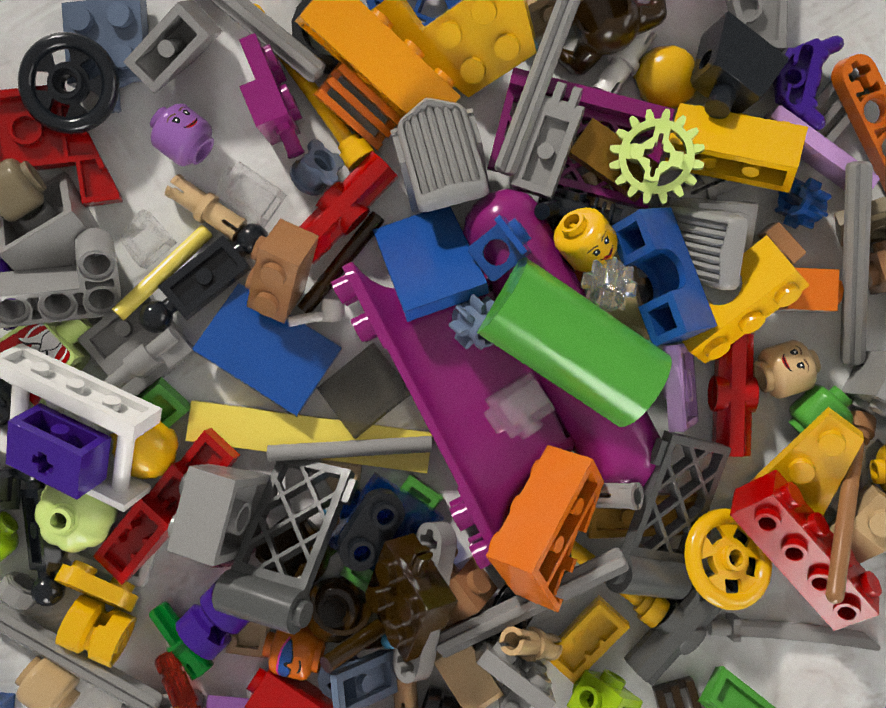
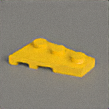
M828 407L751 481L777 469L788 482H793L799 488L803 500L810 508L824 516L864 442L863 432Z

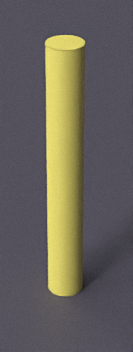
M200 225L111 310L122 321L128 318L158 289L160 284L172 276L213 237L212 233L204 225Z

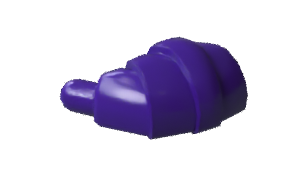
M838 35L824 40L815 38L795 48H788L785 53L789 58L788 62L773 82L775 102L785 107L816 131L821 130L826 124L825 117L816 109L818 101L815 99L822 78L821 69L831 54L840 51L844 47V39Z

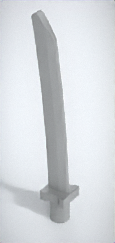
M726 613V619H713L707 626L710 636H727L733 642H741V637L819 642L879 651L881 648L877 642L862 631L843 628L833 631L831 627L821 625L741 619L734 613Z

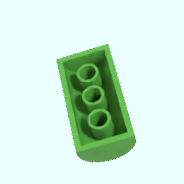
M527 257L518 260L477 331L479 335L619 427H625L634 423L651 407L662 391L672 365L671 356Z

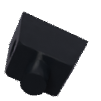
M727 11L702 34L690 83L695 90L707 98L704 106L705 112L712 118L723 119L730 112L743 113L759 101L784 68L789 58Z

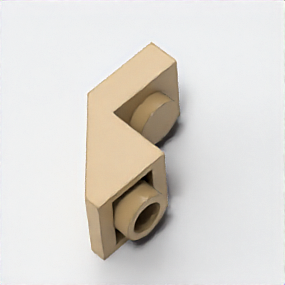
M461 620V621L456 622V623H454V624H452V625H450V626H448V627L441 628V631H440V632H442V631H444V630H446V629H448V628H450V627H452V626H454V625H456V624H458V623H460V622H463V621ZM474 645L447 658H443L438 651L436 652L434 664L462 708H485L504 696L497 679L476 663Z

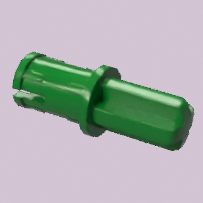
M168 602L160 603L149 612V617L169 644L165 650L168 653L172 651L192 681L203 675L214 665L212 660L198 656L184 644L176 631V622L180 618Z

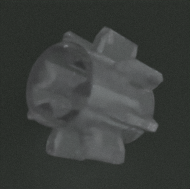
M613 257L612 259L604 260L602 263L596 259L593 260L591 273H583L581 288L587 290L586 298L604 311L610 312L617 309L624 311L627 298H636L638 283L632 281L634 267H626L617 260V257Z

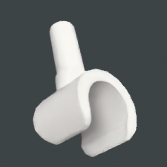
M322 299V312H310L288 317V325L293 327L312 322H338L344 317L345 304H342L337 299Z

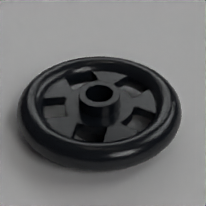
M58 32L39 39L27 50L20 63L18 90L21 100L29 114L41 125L52 131L63 134H79L90 131L101 125L111 115L118 100L119 76L112 58L99 43L85 35L73 32ZM68 49L71 62H61L55 65L52 53ZM91 59L100 71V75L90 80L87 71L82 67L83 64ZM37 72L49 73L47 77V91L36 90ZM74 77L77 83L76 87L68 92L65 88V82L68 78ZM90 91H93L99 96V100L90 111H87L81 106V102L88 97ZM55 99L70 106L66 117L50 111Z

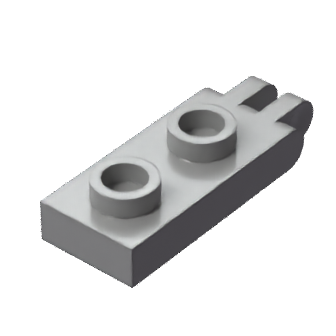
M558 81L552 97L545 95L519 167L511 182L512 188L547 200L553 199L584 115L585 107L579 105L583 93L582 88L574 86L568 102L563 101L567 84Z

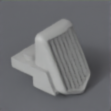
M426 97L401 118L397 128L391 130L412 213L434 211L479 199L490 193L482 140L472 108L466 110L458 103Z
M667 197V204L660 207L672 208L702 286L720 290H736L738 286H742L740 273L743 254L752 247L759 204L750 201H712L706 198L679 199L678 197Z

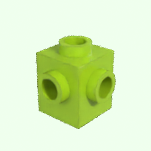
M604 669L602 673L585 670L583 675L574 683L573 694L567 707L640 708L643 701L624 687L626 681L618 674L608 669Z

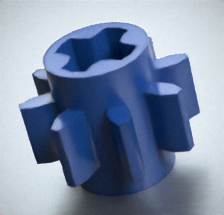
M811 177L806 182L794 178L790 193L778 191V207L774 210L776 213L786 216L783 224L794 229L799 227V225L814 229L815 222L828 216L826 212L828 207L827 201L832 196L820 190L822 187L821 182Z

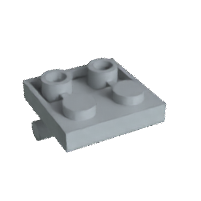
M152 295L124 321L113 313L103 317L78 338L108 377L104 382L137 397L160 377L164 378L195 353L192 350L194 346L174 322L161 333H151L142 327L139 321V312L144 304L156 300Z
M497 634L474 644L476 663L503 683L501 689L504 696L498 699L499 708H530L531 706L534 708H552L555 705L556 701L551 689L552 682L545 673L547 667L540 660L528 662L520 656L505 654L501 647L509 646V644L499 643L500 637Z

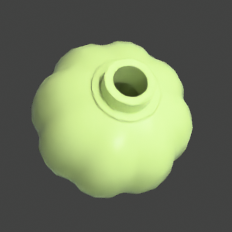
M47 485L42 491L41 500L36 505L34 515L35 521L40 527V534L46 542L58 546L63 551L75 553L81 552L88 547H95L108 538L111 533V527L117 519L118 509L88 494L76 500Z

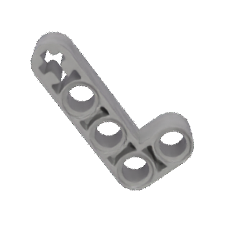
M88 228L81 231L75 238L74 243L76 265L0 272V328L112 315L114 312L111 309L122 299L112 236L100 228ZM94 253L102 254V255L96 256V257H95V256H89V255L94 254Z

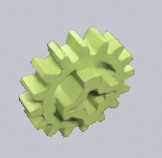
M648 109L646 110L644 122L640 123L637 118L632 116L629 118L632 128L629 132L623 129L617 130L616 134L622 141V144L610 145L609 150L610 153L619 156V160L611 162L609 167L612 171L621 170L622 174L615 180V184L617 187L626 183L630 185L627 197L631 199L637 192L643 193V204L648 205L652 195H658L661 205L667 203V193L673 192L680 199L684 195L681 187L683 183L690 186L696 184L697 180L690 172L691 170L703 169L704 163L695 159V155L703 152L705 145L693 144L692 140L697 136L699 130L697 127L688 131L683 128L686 116L682 115L676 122L670 121V109H665L661 119H655L652 110ZM655 129L653 137L644 143L631 144L640 134ZM670 132L680 139L686 154L674 149L669 141ZM662 139V156L669 158V161H661L659 167L655 170L654 176L651 177L652 167H650V159L644 157V155L652 154L654 147H657L658 140ZM627 161L639 165L644 173L642 183L636 180L630 173ZM669 171H682L674 181L658 186L659 178Z

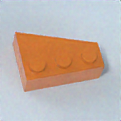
M547 445L541 458L533 464L530 477L523 490L512 501L510 513L500 531L493 535L486 557L515 595L559 613L563 599L556 597L564 571L573 573L577 559L570 557L578 531L587 533L604 484V480L592 458Z

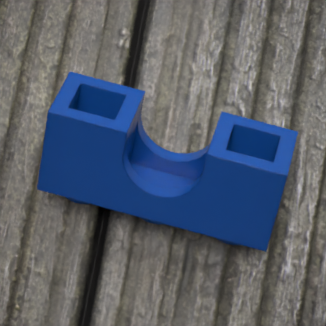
M671 207L639 209L612 225L618 239L617 253L622 266H635L641 269L652 284L653 300L638 308L650 340L654 345L658 347L685 341L717 327L716 320Z

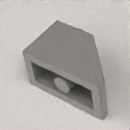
M194 0L180 1L175 4L123 62L155 94L191 65L223 31Z

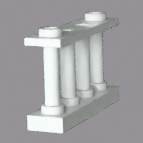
M22 343L0 353V379L12 385L10 419L29 409L30 393L43 398L46 401V406L64 414V409L82 418L81 423L98 431L99 426L117 435L114 467L108 464L106 480L86 494L124 512L150 492V484L131 477L135 439L160 423L161 407ZM8 425L0 429V451L5 454Z

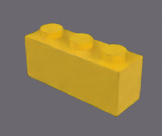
M679 104L674 122L682 115L686 116L683 128L688 131L697 127L699 130L697 136L692 140L693 144L705 145V150L695 155V159L704 163L703 169L691 170L690 173L790 193L798 170L807 134V126L732 112L726 118L715 119L705 112L704 106ZM670 133L669 141L674 149L686 154L680 139L673 133Z

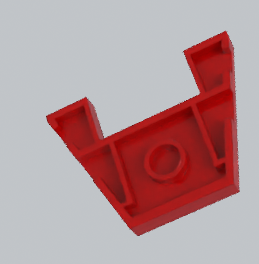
M47 85L36 86V90L47 91L48 87ZM18 88L0 90V162L9 158L16 159L20 163L28 161L36 171L76 166L81 201L85 207L123 202L122 196L88 131L79 134H63L52 131L41 125L29 114L21 100ZM55 99L50 111L66 117L70 106Z

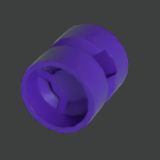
M216 582L200 597V604L192 605L176 622V631L184 644L195 654L207 660H214L231 642V634H239L250 622L218 612L213 608L212 596Z

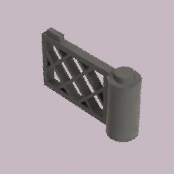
M664 430L662 438L656 439L650 461L656 467L644 485L643 505L640 510H635L621 548L627 559L629 570L605 582L611 591L620 594L674 600L683 599L688 595L692 588V583L689 579L684 559L686 538L694 522L708 512L732 448L720 443ZM676 444L682 446L685 457L672 466L670 460ZM710 452H713L709 466L701 472L698 461ZM689 469L692 479L679 489L676 478ZM667 485L670 496L657 505L655 501L658 492ZM697 492L698 496L695 504L686 510L684 500ZM675 508L678 518L664 527L661 518ZM653 525L656 534L644 544H640L644 531ZM682 530L683 536L678 549H672L669 539Z
M307 459L276 461L232 567L225 571L215 584L212 596L213 608L218 612L289 634H296L301 628H305L313 614V604L310 602L309 596L310 590L343 505H351L359 484L354 479V472L351 469ZM288 467L301 470L304 480L285 490L282 481ZM328 477L338 478L339 482L335 492L320 499L315 485ZM309 489L315 503L295 514L290 499ZM284 504L289 518L269 528L266 519L270 510ZM319 512L323 520L320 530L305 538L299 523ZM293 527L299 543L279 553L274 538ZM267 542L273 558L258 566L248 564L253 550ZM304 552L307 563L301 578L289 576L284 562ZM277 567L278 572H274V571H271V570H272L273 568Z

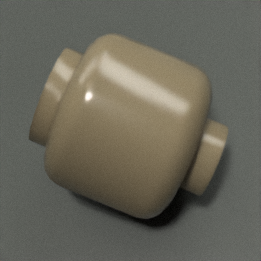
M9 158L0 162V217L10 222L22 218L44 203L43 191L47 189V186L36 169L28 161L20 163L16 159Z

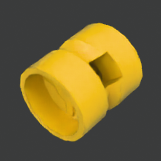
M82 594L75 600L65 615L57 632L55 644L78 654L87 650L89 659L111 668L124 651L134 630L137 618L116 608L107 612L105 603Z

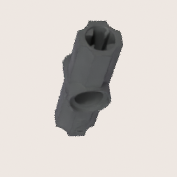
M707 569L704 570L707 577L713 575ZM693 585L688 595L683 599L669 600L670 607L663 620L656 627L651 628L624 657L626 663L651 686L681 654H690L699 647L707 634L708 624L722 610L703 599ZM726 587V592H727V593H732V592Z

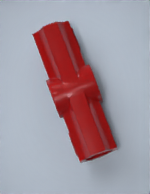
M373 151L365 157L343 182H336L320 197L316 203L317 209L299 226L319 236L312 261L313 265L332 248L342 235L347 236L361 224L370 212L369 207L398 179V175Z
M754 333L744 334L731 344L726 354L715 359L714 375L711 376L708 384V406L713 412L712 442L732 448L729 457L751 456L752 413L757 410L759 403V385L757 379L753 376Z

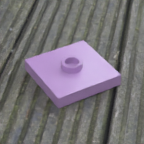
M684 344L663 346V351L668 353L672 360L670 374L663 387V395L667 399L669 432H685L699 422L694 355L688 351Z

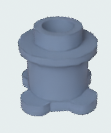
M314 139L307 145L308 153L300 160H296L290 167L291 180L296 188L311 196L320 195L327 185H333L338 180V170L344 166V161L339 154L332 153L324 147L321 141Z

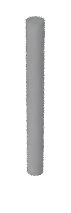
M432 436L268 445L267 459L268 462L427 453L433 452Z

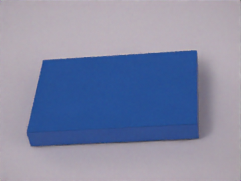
M451 206L430 212H422L373 229L375 239L407 322L470 300L473 294L480 297L489 293L487 281L479 265L468 252L469 244Z
M238 283L192 350L295 417H298L342 348L305 324L289 327L287 320L283 324L246 307L250 290L241 283Z

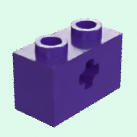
M39 403L8 420L5 464L77 500L106 480L111 437Z

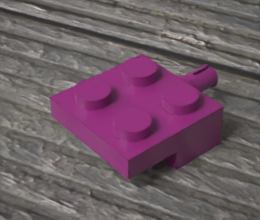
M255 33L239 39L255 77L254 81L239 86L255 126L271 146L282 142L288 159L304 154L305 151L297 136L301 132L296 122L303 119L287 84L281 85V83L287 81L279 59L275 56L270 44L262 46Z

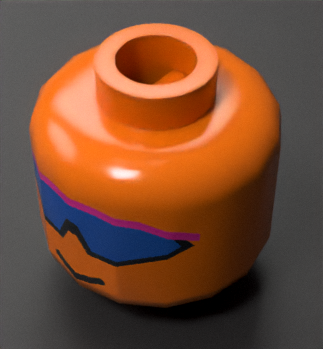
M307 626L301 628L296 634H289L276 630V632L269 631L264 642L262 656L269 657L268 665L271 673L296 680H306L311 676L312 672H319L321 667L320 658L324 656L326 642L314 636Z

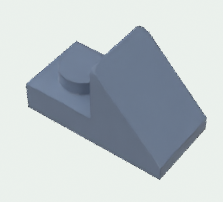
M380 649L357 660H348L331 672L330 682L333 708H366L397 693V678L393 668L394 650Z

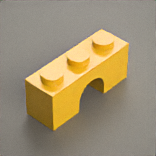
M767 235L743 254L740 273L742 287L739 294L731 302L724 305H714L707 298L717 327L682 341L688 351L705 364L710 360L722 357L728 352L732 343L744 334H750L758 330L765 323L768 316L780 307H786L794 303L801 296L802 291L810 286Z

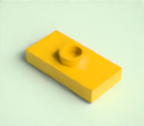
M598 595L558 636L561 642H554V644L563 645L562 653L559 658L549 662L574 684L583 675L585 670H588L630 628V624L608 602Z

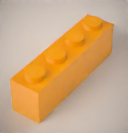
M311 0L295 20L302 29L336 60L343 62L401 118L426 97L454 103L461 97L453 89L455 83L450 76L439 68L433 70L422 60L425 54L415 43L409 39H405L403 42L391 30L394 25L387 16L377 9L369 10L360 0Z

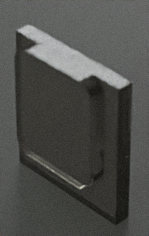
M374 342L317 387L318 391L355 439L411 395L400 374Z

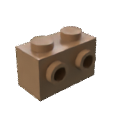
M281 218L267 237L261 235L251 253V259L256 262L245 283V288L250 290L246 307L284 324L304 294L319 236Z

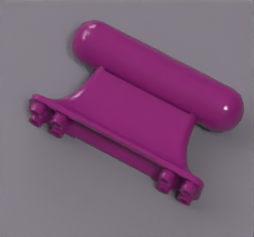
M501 189L488 193L473 204L465 217L463 229L469 246L497 224L494 219L498 215L506 217L509 222L516 218L532 238L526 243L533 251L527 258L588 299L573 268L556 249L553 239L554 232L548 220H539L535 216L534 208L538 203L532 196L519 190ZM499 239L490 241L484 250L486 260L492 265L505 263L509 257L508 245ZM353 262L342 266L345 275L331 281L333 289L342 304L349 306L357 301L360 302L364 313L351 319L357 335L365 343L378 337L383 348L388 350L457 482V490L460 497L449 502L451 507L449 510L460 531L474 524L476 525L479 533L469 537L468 541L471 545L469 549L480 570L492 564L486 557L493 535L500 531L510 513L512 501L523 490L530 477L533 464L541 458L547 445L569 452L574 451L576 454L592 458L604 483L639 482L642 488H644L656 465L650 463L652 449L656 439L661 438L647 411L634 423L625 427H619L493 344L480 350L472 344L471 347L465 349L454 338L456 333L449 327V323L453 321L452 313L456 305L407 322L395 289L372 281ZM514 267L497 281H491L481 269L491 292L478 298L482 301L488 296L495 302Z

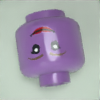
M174 104L169 108L162 107L151 118L150 127L153 128L151 132L152 145L177 165L186 166L191 163L198 165L211 152L214 145L212 126L187 105Z

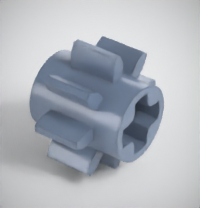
M473 294L470 300L457 304L453 310V321L449 323V327L456 333L454 338L465 349L471 347L472 344L480 350L493 345V343L477 333L494 304V301L488 296L481 301Z

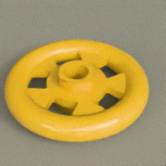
M718 508L703 514L690 528L684 549L685 566L692 585L703 599L721 609L741 610L756 603L765 593L771 579L772 561L730 516L731 509ZM716 527L722 538L712 545L707 535ZM737 529L748 538L745 545L733 537ZM729 555H731L732 562H734L733 565L730 562ZM707 558L708 565L715 573L714 575L707 577L702 559ZM749 558L755 560L753 577L746 574ZM725 580H737L738 592L727 593Z

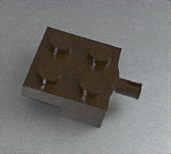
M414 533L384 542L365 592L369 609L377 614L386 630V636L390 645L398 650L405 663L420 657L430 633L446 627L458 602L431 560L433 552H429L431 549L422 545Z

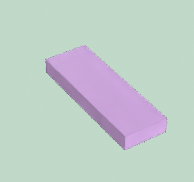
M778 105L763 117L764 119L786 121L796 125L807 126V134L800 159L845 191V167L847 163L857 161L855 158L782 105ZM874 172L872 176V189L880 180L879 176Z

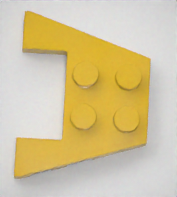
M384 0L371 10L377 9L387 16L394 25L391 30L403 42L405 39H409L415 43L425 54L422 60L433 70L439 68L454 81V87L468 98L535 55L538 51L527 0H461L426 26L419 20L407 0Z

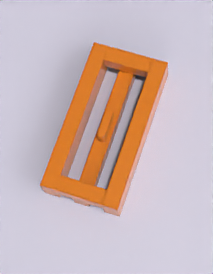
M343 62L337 64L313 94L353 132L358 134L360 138H364L376 151L383 145L384 139L389 138L391 130L396 125L398 126L401 117ZM340 76L388 119L385 124L338 81ZM331 88L378 130L377 134L373 136L333 100L327 92Z

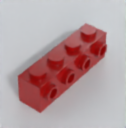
M776 469L735 489L730 516L833 631L879 615V596L882 594L880 582L874 573L866 571L856 560L852 549L850 552L844 600L839 604H833L827 600L825 593L834 534L823 515L819 512H814L803 500L799 488L793 482H788Z

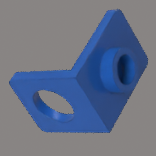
M498 215L494 219L497 224L468 247L470 255L491 281H497L516 266L518 260L527 257L533 252L526 244L532 238L516 218L509 222L506 217ZM495 239L504 241L509 247V257L501 265L490 264L484 255L486 245Z

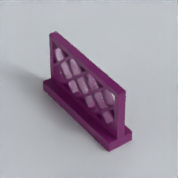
M513 68L487 170L497 172L494 166L505 139L507 125L510 126L512 120L510 115L513 102L518 103L530 71ZM553 77L546 92L547 96L552 97L557 82L566 83L567 88L563 101L568 102L573 87L582 88L583 93L579 102L580 106L585 107L582 120L590 122L594 118L604 126L609 127L614 133L618 129L629 132L632 129L629 118L632 116L637 118L640 123L644 122L646 110L648 109L652 110L655 119H661L664 110L670 109V121L673 120L675 109ZM582 122L580 123L576 137L582 134L589 123L585 125ZM655 129L646 131L640 135L651 138L653 137ZM662 139L658 140L657 147H654L653 153L647 155L657 163L660 162L663 150L661 148ZM568 156L565 164L567 169L563 170L557 188L563 189L566 186L578 188L588 192L587 196L599 197L637 209H648L649 203L648 205L643 204V193L636 202H633L615 188L613 190L603 188L609 185L605 181L595 186L585 183L577 169L583 166L579 163L573 164ZM571 174L574 180L564 177Z

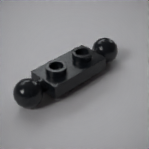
M246 224L238 231L235 244L231 245L222 235L158 286L167 297L163 301H149L143 305L139 312V321L142 327L151 333L164 332L171 326L173 314L176 311H179L186 320H189L251 270L243 258L246 255L251 256L253 247L261 235L264 237L268 236L266 229L259 224Z
M17 470L20 479L28 485V488L20 490L29 570L37 571L38 577L31 586L32 599L38 605L53 606L62 600L66 592V586L54 581L57 575L55 571L61 568L62 557L65 551L56 545L46 542L40 534L39 525L35 521L36 505L41 500L42 491L46 487L45 483Z

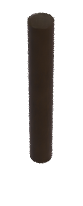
M374 211L369 214L297 306L305 313H310L316 309L333 287L331 281L343 275L342 266L354 261L374 236L373 229L381 227L385 222L383 218Z
M377 618L320 658L322 668L327 673L333 672L386 634L380 619Z

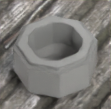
M16 571L6 574L0 582L1 601L11 608L20 610L30 609L36 604L31 595V586L34 579L27 574Z

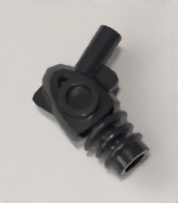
M566 186L563 188L562 193L555 192L552 200L539 197L538 204L534 208V214L539 220L554 217V224L558 226L567 213L588 207L597 209L612 226L621 220L623 209L615 207L613 203L610 210L606 209V201L603 202L602 208L598 207L599 197L595 198L594 205H590L591 201L587 199L588 192Z

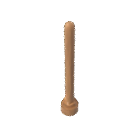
M850 411L853 415L852 425L863 432L864 442L842 480L825 593L827 600L833 604L841 603L845 597L864 446L868 445L870 440L875 437L876 418L863 411Z

